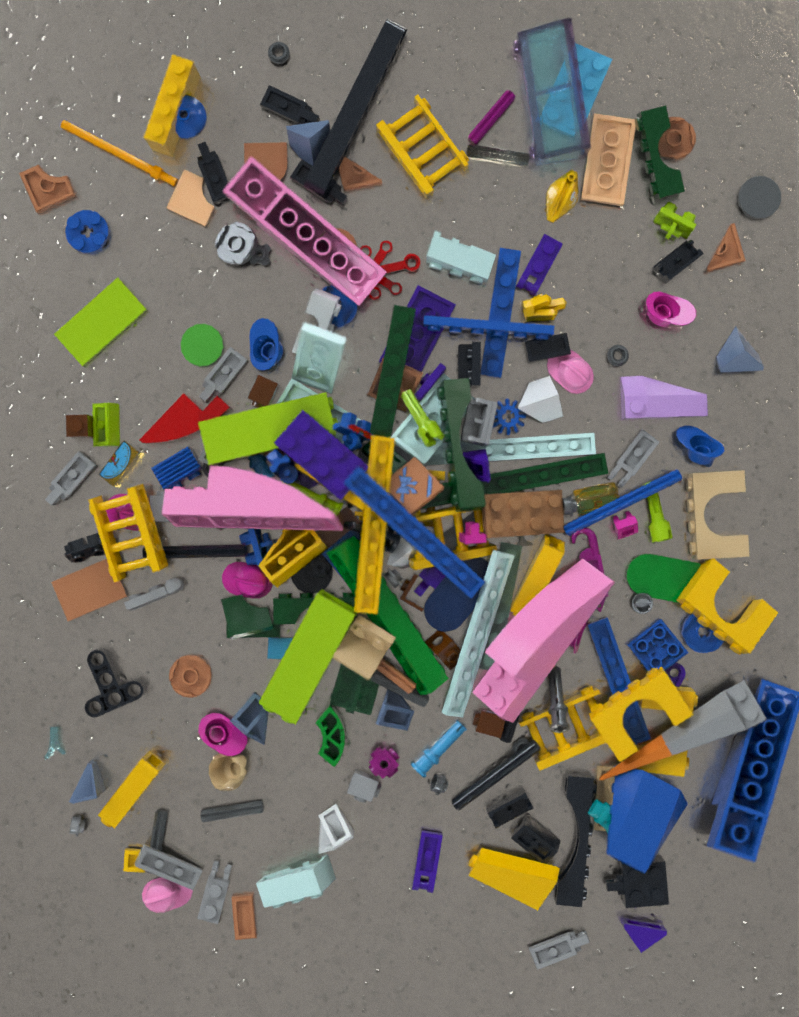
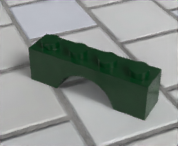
M666 105L636 114L635 126L637 131H640L642 137L640 148L642 153L645 152L647 161L644 162L646 173L650 174L651 183H649L651 195H654L655 199L685 192L681 171L668 167L661 160L658 151L661 136L671 127Z
M343 592V596H335L354 607L355 596L352 592ZM278 593V597L273 598V623L296 624L300 614L310 608L315 598L313 593H300V597H291V593Z

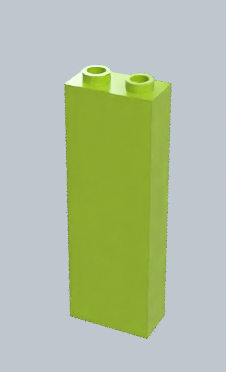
M324 392L198 422L208 465L258 455L275 449L279 450L280 448L274 442L302 410L330 434L336 436V431L332 429L333 424L338 423L337 418H332L331 410L334 409L332 397H327V393Z
M323 589L317 593L259 701L263 709L270 713L278 714L287 723L297 724L333 660L332 656L358 612H354L353 606Z

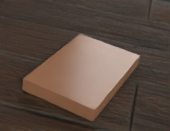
M107 559L51 582L67 621H71L128 596L122 580L114 582L113 577L110 576Z

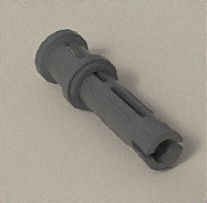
M553 667L548 674L551 706H549L548 712L552 720L550 730L554 733H563L570 729L566 717L568 707L564 704L561 669Z

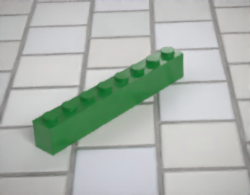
M355 536L343 540L326 554L355 596L361 542ZM381 575L378 614H366L372 623L396 637L389 649L409 679L416 683L415 688L421 696L431 694L449 678L445 674L444 667L437 662L432 649L426 645L422 639V634L414 627L410 621L409 614L402 609L398 603L397 596L390 591L385 578Z

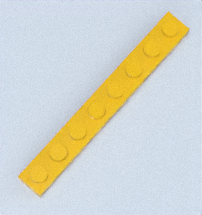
M371 436L368 475L389 494L395 438ZM364 504L354 612L378 614L386 522L366 504Z

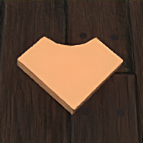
M184 169L167 205V210L207 227L215 207L207 202L204 197V178Z

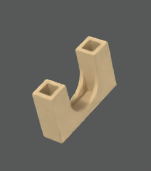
M745 470L689 474V478H686V490L690 491V499L687 500V510L691 512L688 530L692 534V542H690L689 549L693 559L750 557L748 535H717L707 527L704 520L706 504L712 497L721 493L746 492Z

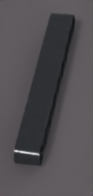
M390 19L385 21L306 178L305 188L323 197L327 193L406 35V27Z

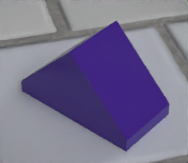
M486 449L462 452L468 467L475 477L481 481H491Z
M621 918L624 929L641 953L667 935L664 925Z

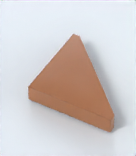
M344 157L339 167L344 192L382 184V179L377 178L365 168Z
M735 223L731 224L705 270L706 273L746 261Z

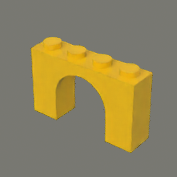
M176 55L171 57L144 135V139L153 151L173 157L179 141V135L176 132V120L181 102L185 94L194 97L201 78L193 61Z
M714 558L704 560L677 598V601L681 604V608L684 611L695 615L701 625L713 630L715 637L722 641L725 640L733 652L737 654L751 653L779 612L763 599L753 600L737 622L731 624L724 621L715 609L714 598L718 588L730 571Z
M662 667L651 669L646 673L645 678L640 681L637 679L628 685V689L622 693L620 691L614 693L608 702L597 704L589 713L591 721L619 762L638 751L636 744L623 726V714L631 703L640 699H649L657 702L675 726L694 715Z
M676 687L693 712V708L697 707L698 704L696 692L690 687ZM638 700L641 708L664 710L653 700ZM636 745L638 750L644 747L642 745ZM688 750L636 769L644 770L648 773L684 777L685 770L689 769Z

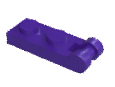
M544 234L516 287L521 290L524 288L530 292V295L535 297L563 243ZM529 276L536 279L534 284L527 281Z
M421 830L412 890L424 889L428 893L434 892L443 838L442 833ZM421 875L428 876V881L420 880Z

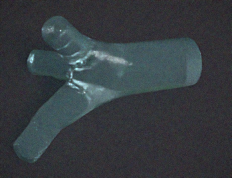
M50 727V742L44 757L45 759H48L54 750H58L62 755L65 754L58 739L59 727Z

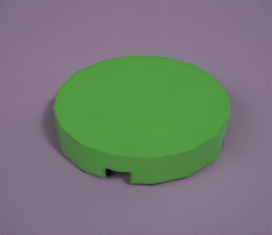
M196 324L188 328L183 334L181 352L191 364L199 367L210 366L222 356L224 350L223 338L214 327L207 324Z

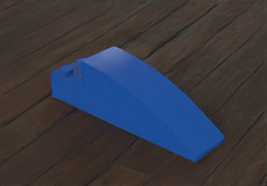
M764 679L761 680L754 697L767 720L746 731L737 733L712 801V804L718 806L706 845V847L751 862H756L799 712L798 691Z

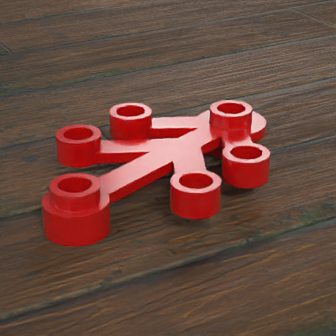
M386 240L380 244V250L373 259L379 266L386 255L390 254L393 250L390 241ZM388 244L390 245V250L384 251L382 246ZM364 245L360 247L361 251L368 249L370 253L367 256L371 257L372 250L369 246ZM408 254L403 261L380 267L386 271V274L405 269L409 272H415L420 267V258L416 254ZM414 260L416 265L409 267L408 261ZM384 276L378 282L387 288L393 296H398L402 293V286L398 282H392ZM395 285L400 288V291L397 293L392 291V287ZM374 287L372 291L377 290L379 296L374 298L371 296V292L368 295L371 300L377 301L381 298V290Z

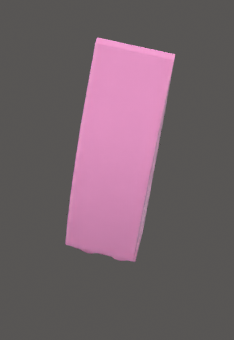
M252 156L223 190V194L257 222V226L358 306L386 274L384 269ZM324 231H326L321 238H318Z
M210 465L207 489L194 487L193 490H186L183 487H173V489H165L162 515L175 527L343 531V526L334 513L300 491L275 479L241 469Z
M582 559L547 585L509 622L487 648L485 653L495 662L472 693L500 718L514 722L615 582Z

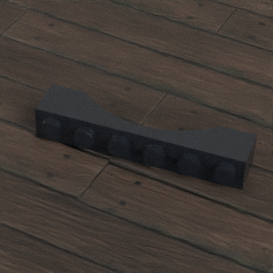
M566 772L564 794L575 814L577 839L570 861L558 875L554 892L556 905L582 907V901H586L587 888L584 887V880L588 879L589 866H586V859L590 858L591 845H588L589 836L592 837L593 824L590 823L588 811L594 803L592 802V795L596 794L597 781H594V777L591 774Z

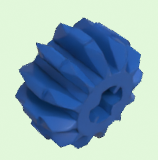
M508 398L505 399V406H503L501 401H498L497 406L499 409L496 408L497 415L494 418L497 422L493 423V428L500 425L501 427L498 429L499 434L503 432L504 428H506V435H510V428L515 433L519 432L515 424L521 427L524 426V423L519 419L526 418V414H519L521 410L515 408L518 401L514 400L511 406H509L510 401ZM506 411L510 412L509 415H513V418L510 419L509 423L505 422L506 419H502V416L506 414Z

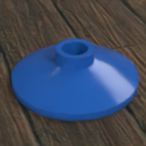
M185 95L177 115L176 132L179 138L188 139L197 136L204 129L207 115L204 106L198 99ZM182 112L188 113L186 118L180 117Z

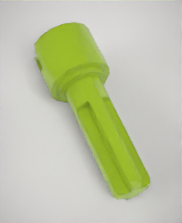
M412 390L404 391L401 398L419 426L418 435L426 447L436 445L435 438L443 440V432L436 421L428 418Z
M657 492L647 497L652 523L648 526L652 543L673 539L670 522L664 520Z

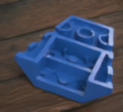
M633 769L616 775L615 781L612 784L613 804L610 806V814L612 816L611 824L608 828L606 854L644 874L688 803L680 789L644 770Z

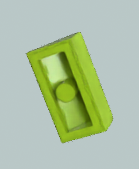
M92 404L93 446H119V404Z

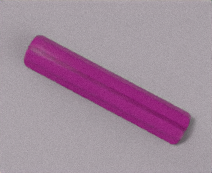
M506 90L468 135L470 142L476 145L514 101L515 94L512 91Z

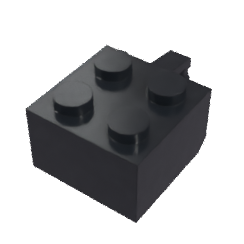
M661 855L654 858L644 874L619 861L620 874H616V878L605 880L607 891H618V895H622L623 904L626 908L669 905L666 863Z

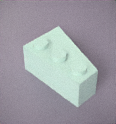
M434 232L426 263L430 264V268L439 271L442 268L450 270L451 275L456 277L465 275L470 277L472 282L482 284V282L487 283L496 254L473 245L459 243L460 240L455 238L449 240L440 237V232Z
M322 856V859L314 864H310L307 861L302 863V867L294 869L289 867L261 878L256 885L264 908L270 906L278 908L286 902L291 901L292 904L301 902L306 897L315 899L322 896L323 891L336 879L329 856Z

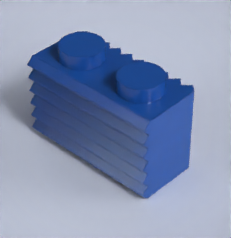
M188 446L151 469L163 490L173 489V487H182V481L186 479L192 481L201 475L199 471L203 470V467L192 448Z

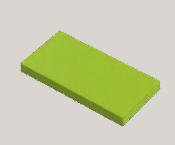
M117 277L54 335L84 367L142 316L147 309Z

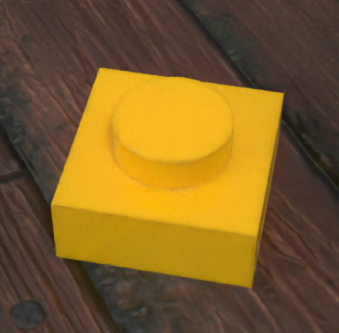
M125 849L124 872H146L134 865L141 849Z

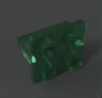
M341 664L330 704L346 708L345 712L354 714V711L371 715L379 685L363 678Z

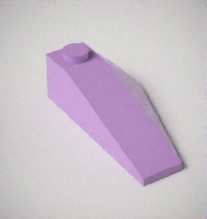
M644 376L620 377L622 420L708 416L707 394Z

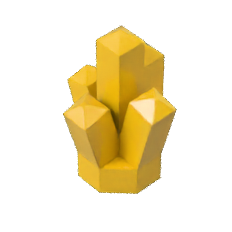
M542 293L531 299L523 300L522 309L525 321L554 320L558 311L565 309L567 302L564 298L551 300V297Z

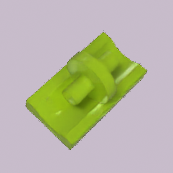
M667 202L664 207H661L653 222L660 225V229L667 232L665 238L668 240L671 235L688 239L696 227L694 223L695 215L688 211L683 216L675 213L677 206Z

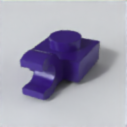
M435 567L424 568L418 575L423 580L414 592L421 597L429 586L436 589L445 576Z

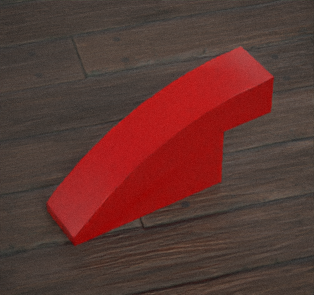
M183 393L139 441L144 444H159L185 439L200 432L198 422L225 416L232 408L217 395L202 410L189 396Z

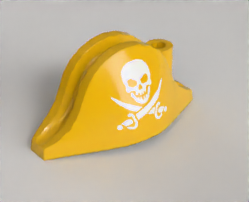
M571 169L549 186L546 193V216L548 221L554 223L576 205L579 194L576 171Z

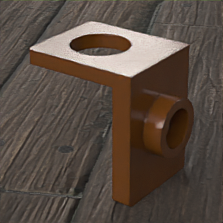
M414 573L410 580L406 579L400 590L403 593L400 599L422 612L424 610L423 607L406 598L418 577Z
M437 630L425 643L446 667L452 670L457 665L461 650L445 632ZM443 637L441 644L433 645L436 638Z

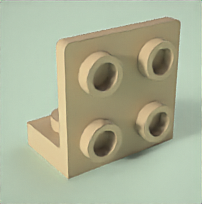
M358 615L332 657L363 678L370 680L396 637L361 615Z

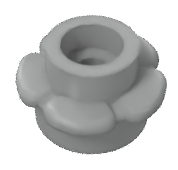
M81 815L78 817L72 816L69 834H76V837L84 831L85 820H81Z

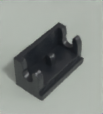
M686 240L653 266V269L665 284L704 254L701 249H696L693 246V240Z
M524 788L486 808L487 814L496 829L534 809Z
M527 814L523 818L521 825L516 826L511 839L539 862L547 864L558 852L561 840Z

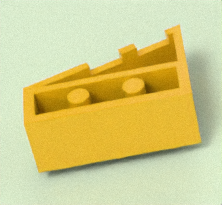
M284 529L276 544L272 545L259 564L261 570L276 588L327 549V546L314 530Z

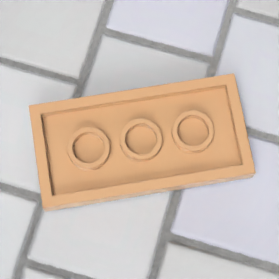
M594 113L580 200L617 206L624 205L636 128L635 119Z

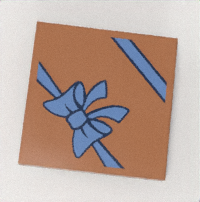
M414 457L391 476L389 494L413 515L443 491L444 487Z

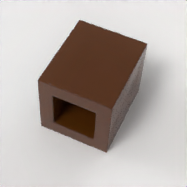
M258 375L248 396V399L252 401L251 405L257 408L271 405L280 385Z
M66 415V437H93V416Z
M480 708L479 713L475 712L472 721L475 731L501 738L505 719L500 718L494 711Z

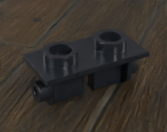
M99 532L87 536L88 544L84 543L83 538L68 542V545L64 546L66 552L64 556L71 563H79L84 561L85 558L105 554Z

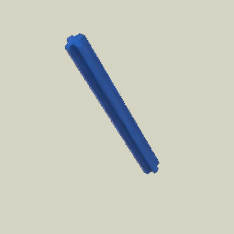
M674 470L564 525V531L570 536L681 481L682 475L679 470Z

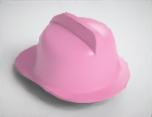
M570 349V355L548 359L547 368L549 374L570 393H583L591 387L594 379L593 370L576 352Z
M160 877L153 879L145 885L142 899L149 910L162 913L185 905L191 899L193 890Z

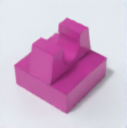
M630 511L625 512L626 519L619 520L617 515L613 516L615 533L618 540L638 533V522Z
M469 521L465 523V532L459 533V541L464 544L486 543V534L479 531V523Z

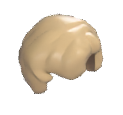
M219 753L213 756L209 764V777L213 786L220 791H231L241 786L247 774L246 757L242 753L235 756H225Z

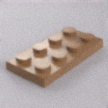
M562 490L484 495L486 506L482 509L483 533L486 534V538L565 533Z

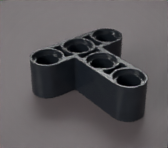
M98 648L89 653L87 662L101 694L94 696L86 702L85 712L88 716L99 717L145 695L147 684L142 679H133L123 684L108 650ZM96 653H100L103 656L102 664H98L95 661L94 656ZM104 673H109L112 676L110 684L103 680ZM132 684H137L140 687V694L137 695L131 691ZM112 693L120 695V703H115L112 700ZM93 701L100 703L101 710L99 712L92 708Z

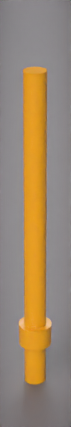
M66 120L62 121L61 128L149 173L150 177L158 181L162 180L172 186L177 184L178 179L164 172L163 168L157 165L152 166Z

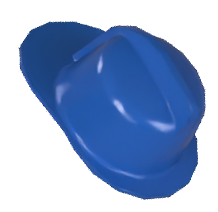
M266 318L256 320L250 329V360L256 369L264 371L276 365L281 360L284 351L274 322Z
M682 426L676 432L679 442L687 448L688 458L696 464L710 467L715 458L724 453L722 443L697 427Z

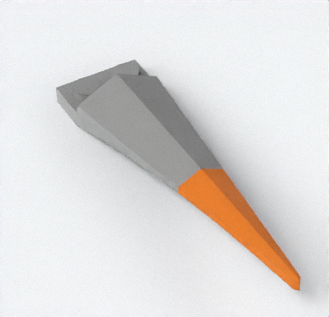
M744 680L722 691L693 712L694 715L677 726H672L602 775L599 780H605L672 755L746 731L767 719Z

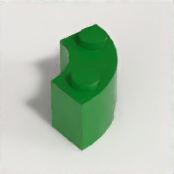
M330 703L315 723L320 728L323 736L322 746L318 754L335 768L344 750L346 732L341 715Z

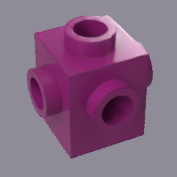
M387 745L382 748L379 746L370 753L369 763L371 765L369 769L376 777L380 775L382 779L386 776L390 778L399 770L397 767L399 766L398 759L400 756L393 748L389 749ZM383 760L388 762L385 768L380 765V762Z

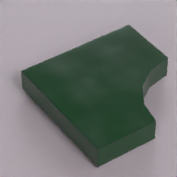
M242 594L221 599L231 640L273 629L268 607L258 608L251 606L245 601Z

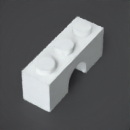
M316 288L311 294L305 313L313 315L318 320L320 329L332 333L335 326L331 324L333 317L338 316L342 306L338 304L340 297ZM301 330L298 332L292 352L296 354Z

